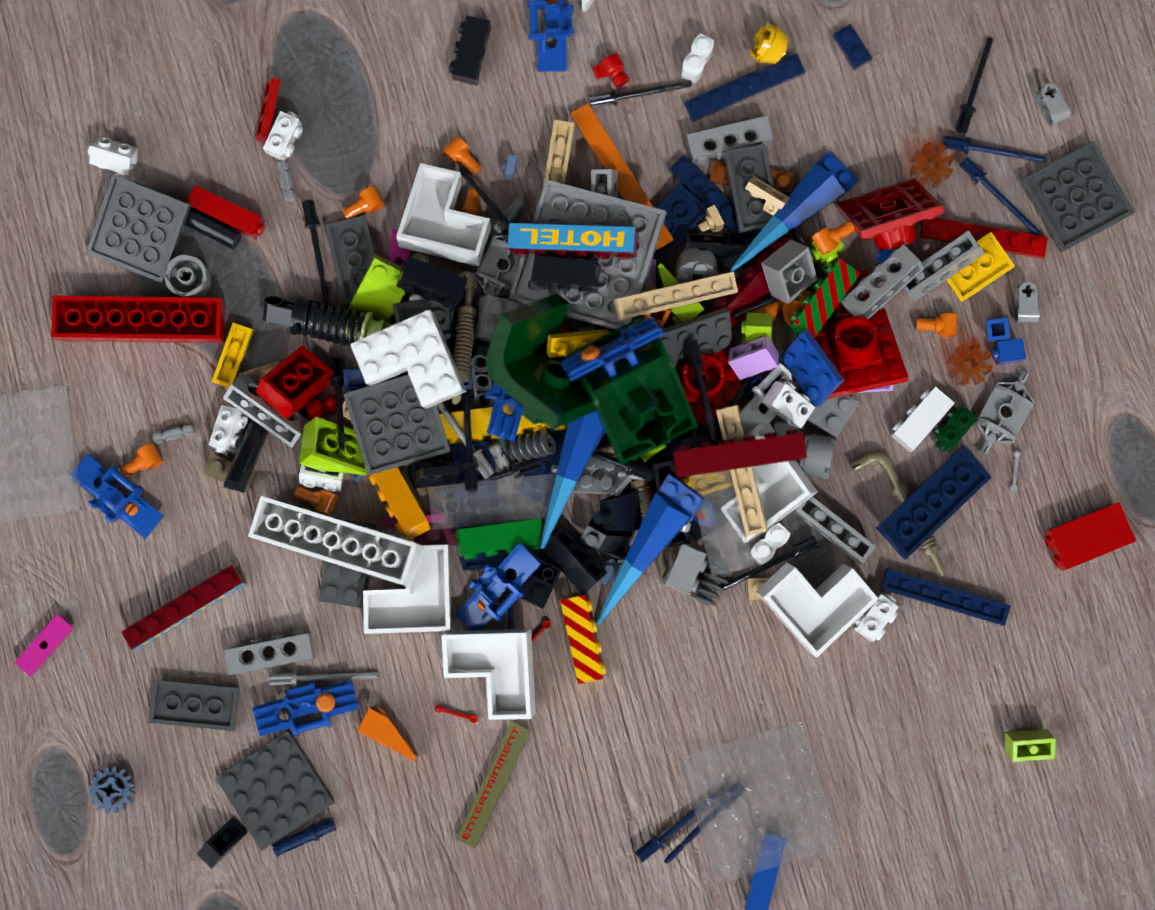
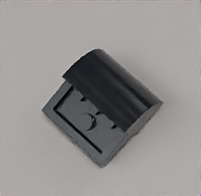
M445 456L433 458L434 461L428 462L426 459L419 460L407 466L408 476L414 488L456 485V476L463 473L462 465H455L454 459L446 460Z
M536 557L542 564L524 582L521 588L525 594L523 597H519V599L543 610L562 569ZM515 570L512 574L511 580H515L517 577V573ZM509 588L505 591L509 594L512 593V591Z

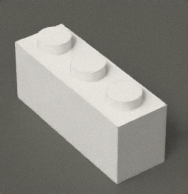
M936 386L932 390L927 388L920 396L922 401L919 405L913 404L906 412L908 417L903 422L900 419L892 428L895 432L891 437L909 452H912L955 404Z

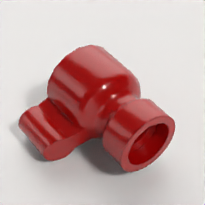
M618 53L606 57L600 64L592 68L598 80L612 76L615 88H619L630 81L627 73L623 72L625 66Z
M334 395L327 397L325 401L314 399L306 404L310 420L315 417L326 420L328 412H337Z

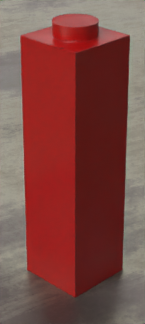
M196 185L186 201L191 204L190 209L254 240L257 239L258 235L261 236L265 230V221L262 217Z

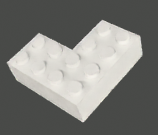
M420 163L396 236L398 247L480 266L491 230L490 219L454 210L462 186L461 172Z
M430 310L350 344L365 382L368 385L378 384L408 371L421 406L424 408H430L466 392L434 312Z
M761 423L746 436L755 435L756 439L764 438V434L775 431L769 423ZM796 460L753 467L768 529L818 492ZM737 496L720 508L744 543L752 542L764 533L746 536Z
M424 545L411 587L406 586V589L363 591L364 634L452 631L449 545Z
M786 562L756 591L803 647L816 658L878 600L877 596L854 569L844 563L814 590L800 572Z
M531 629L447 631L442 635L444 678L486 677L489 720L531 719L536 714Z

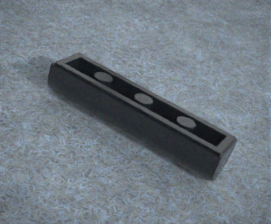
M191 209L189 210L185 222L186 226L232 250L237 247L242 238L240 234Z
M252 419L248 423L223 484L224 488L242 493L246 490L269 433L268 430Z

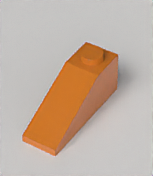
M378 706L375 709L369 708L357 731L415 761L418 757L392 719L386 715L387 711Z

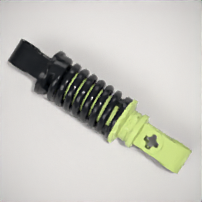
M268 296L264 299L263 320L265 322L290 327L291 335L302 334L305 337L310 336L319 340L325 339L326 342L333 341L335 344L341 343L344 346L348 345L351 347L350 344L394 325L386 323L385 320L375 321L373 312L359 311L358 313L355 309L351 312L350 308L343 310L342 306L335 307L333 304L328 306L325 302L320 304L319 301L310 300L304 296H299L296 302L281 299L277 296Z

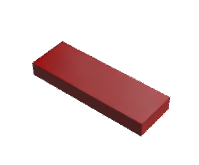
M272 78L266 82L255 141L263 143L270 134L280 79Z

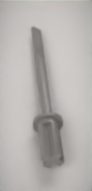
M442 402L437 404L442 414L466 446L464 432ZM472 445L473 462L479 464L478 470L486 479L494 474L495 471L482 454L483 450L476 451Z
M294 670V672L270 673L269 678L270 685H294L297 687L298 681L378 678V672L297 675V670Z

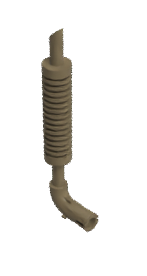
M464 270V272L460 271L458 273L459 276L467 278V283L465 286L464 306L458 308L452 357L462 382H468L477 309L472 307L474 291L477 290V279L475 274ZM462 394L453 397L452 403H459Z
M611 444L597 448V452H605L602 454L608 456L615 455ZM634 479L630 486L631 489L638 490L643 521L653 500L651 498L653 494H650L652 490H649L651 488L648 486L650 484L649 481ZM668 545L657 556L663 578L669 570L664 551L669 550Z
M866 451L865 455L849 462L851 467L860 464L852 469L854 474L871 465L874 467L879 464L886 471L895 488L890 492L893 497H896L894 500L898 501L897 505H900L911 495L912 491H909L908 483L902 485L893 468V461L885 453L878 451L868 453ZM931 535L921 545L920 550L923 549L922 554L924 558L930 556L938 574L942 577L945 567L937 553L941 550L939 544H936L938 542L934 540L936 537Z

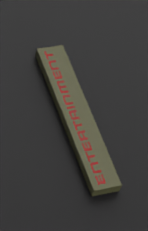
M511 721L456 840L476 848L531 730Z

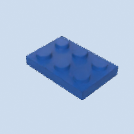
M809 330L803 331L780 357L815 407L821 406L844 381Z

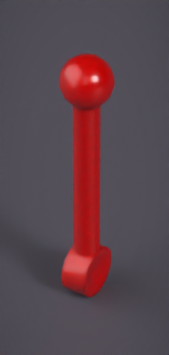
M549 620L543 621V626L532 636V642L545 629L551 626Z
M440 704L435 706L437 713L444 712L470 720L471 723L478 721L477 715L473 714L470 716L443 708Z

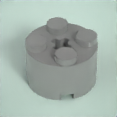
M695 247L689 248L679 255L676 262V280L680 284L718 275L717 259L712 252L706 249L703 251Z
M179 255L168 263L164 277L165 283L177 297H203L210 289V272L198 258L189 255ZM190 275V280L186 281V276Z
M812 433L811 436L806 435L805 444L808 459H802L800 467L806 476L828 480L836 438Z

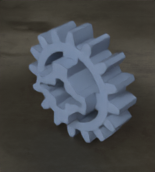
M110 766L105 767V773L102 770H98V777H91L94 784L88 785V788L92 789L88 796L94 797L91 804H99L97 806L98 811L105 808V813H110L112 808V811L117 813L119 812V807L122 810L127 808L125 802L132 803L133 800L130 798V795H135L136 792L132 791L131 787H134L136 783H130L129 780L133 776H125L126 769H122L119 772V767L114 766L111 771ZM109 775L107 782L100 783L103 778ZM120 779L123 781L125 787H123L120 783ZM112 786L113 789L119 792L111 793L110 790L105 788ZM118 796H123V798L121 799V801H119L118 803L114 804V802H116V798H117Z

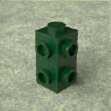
M962 404L957 408L953 406L946 415L948 420L944 425L940 423L933 431L935 434L932 438L935 442L934 445L942 452L947 451L949 453L978 419L976 415Z

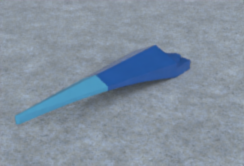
M829 151L815 163L790 194L789 200L782 210L778 209L731 267L730 272H733L785 234L841 198L858 182V179Z
M596 411L568 423L540 549L545 548L577 481L605 433Z
M673 473L668 474L659 491L655 493L599 614L596 625L602 623L643 572L695 516L705 500L704 496Z

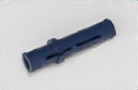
M332 818L316 825L312 824L304 831L272 844L273 851L278 857L313 840L316 842L320 840V837L336 831V825Z

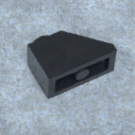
M592 517L579 542L597 552H622L631 534L626 531H604L602 524H596Z
M232 817L205 842L197 855L212 869L248 832Z

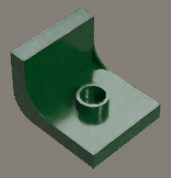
M558 293L500 314L486 357V365L490 377L500 388L524 406L522 415L533 424L544 423L553 430L596 411L579 378L570 381L560 363L567 356L549 358L547 355L548 335L560 334V328L569 302Z
M642 316L567 354V358L586 349L590 344L594 347H600L620 337V329H626L644 320V317ZM659 338L632 350L638 364L631 366L625 356L614 361L616 375L612 377L609 376L608 371L604 367H598L578 377L595 407L613 451L621 465L653 449H657L698 427L673 362Z

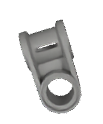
M1048 83L1038 91L1036 100L1049 126H1053L1071 117L1070 108L1057 85Z
M1024 282L1016 288L1014 294L1015 322H1038V289L1034 283ZM1024 289H1026L1027 292H1030V295H1028L1027 297L1025 293H1022Z

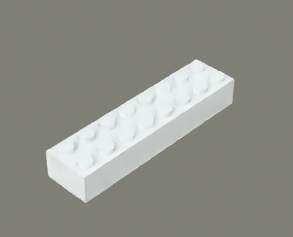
M263 496L260 497L248 537L408 587L412 586L424 548L422 545Z

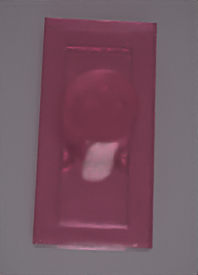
M456 524L429 525L430 530L414 538V543L422 546H456L454 533L456 531Z

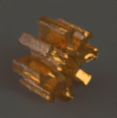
M926 143L921 149L923 154L917 150L911 159V162L919 165L914 164L910 174L913 177L915 174L923 172L924 176L919 180L923 187L928 182L929 176H931L933 182L932 187L936 188L943 181L940 176L947 180L953 172V168L949 169L946 167V165L950 166L954 161L953 154L944 158L940 157V154L946 148L943 144H939L935 150L936 153L933 154L931 143ZM930 162L934 163V168L929 167Z
M973 343L969 347L970 353H968L965 347L966 344H962L955 349V352H958L960 357L952 354L947 360V364H955L959 368L952 369L948 372V375L952 379L962 372L963 376L959 385L963 387L968 385L971 376L974 386L985 380L979 372L984 373L986 376L992 371V365L981 364V361H987L991 354L989 351H986L982 356L978 357L976 354L981 344ZM968 361H971V365L973 366L971 369H969L968 364H966Z

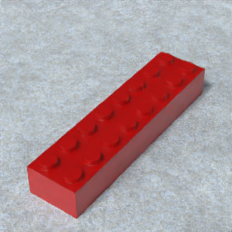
M53 296L51 338L56 341L224 344L226 302L222 298Z

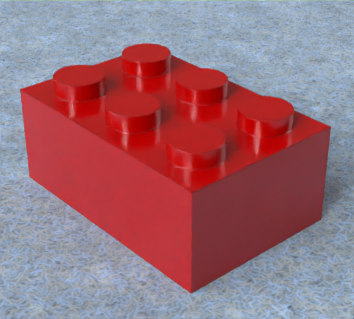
M302 345L260 379L256 393L287 420L328 387L329 380L334 372Z

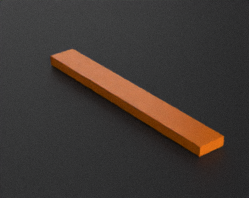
M587 103L570 113L602 167L618 171V192L622 199L653 207L589 104ZM664 224L656 250L673 241L671 234Z

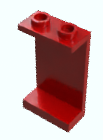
M1120 502L1044 532L1045 544L1049 549L1051 548L1054 554L1052 557L1053 562L1061 571L1136 542Z

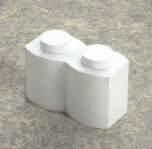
M699 34L694 39L691 52L683 62L682 78L692 83H696L701 78L704 65L712 55L713 39L703 34Z
M780 523L775 524L768 529L763 539L751 548L748 556L759 566L765 564L773 557L776 549L787 542L790 532Z

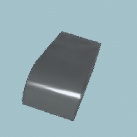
M484 345L478 346L475 349L471 360L475 403L479 408L492 407L495 400L493 398L487 399L483 396L486 394V391L492 389L494 383L486 365L489 347Z

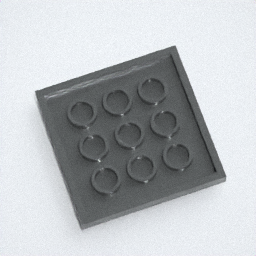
M1094 141L1020 180L1021 185L1061 253L1135 213Z
M112 174L86 253L158 282L165 283L166 267L174 257L191 204L117 174Z
M409 374L343 393L368 475L450 452L437 405L430 408L421 406Z
M290 731L285 732L215 778L261 851L335 803Z

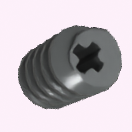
M543 429L540 432L535 431L533 434L527 433L519 437L516 436L515 442H510L509 455L512 462L519 463L540 458L541 456L554 455L557 448L554 438L549 435L546 429Z
M711 559L714 565H707L710 573L703 572L702 574L706 580L699 579V584L702 588H696L695 592L698 595H690L707 606L716 605L712 598H720L716 591H724L720 584H728L725 576L732 577L733 575L729 568L714 559Z

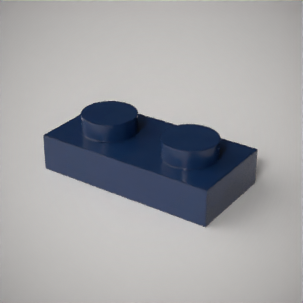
M851 24L833 34L832 38L854 71L872 60L873 57Z

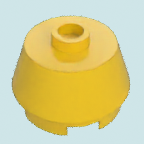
M767 22L766 28L761 26L755 35L754 50L751 49L749 54L756 59V62L776 64L787 51L788 37L776 24L772 25Z

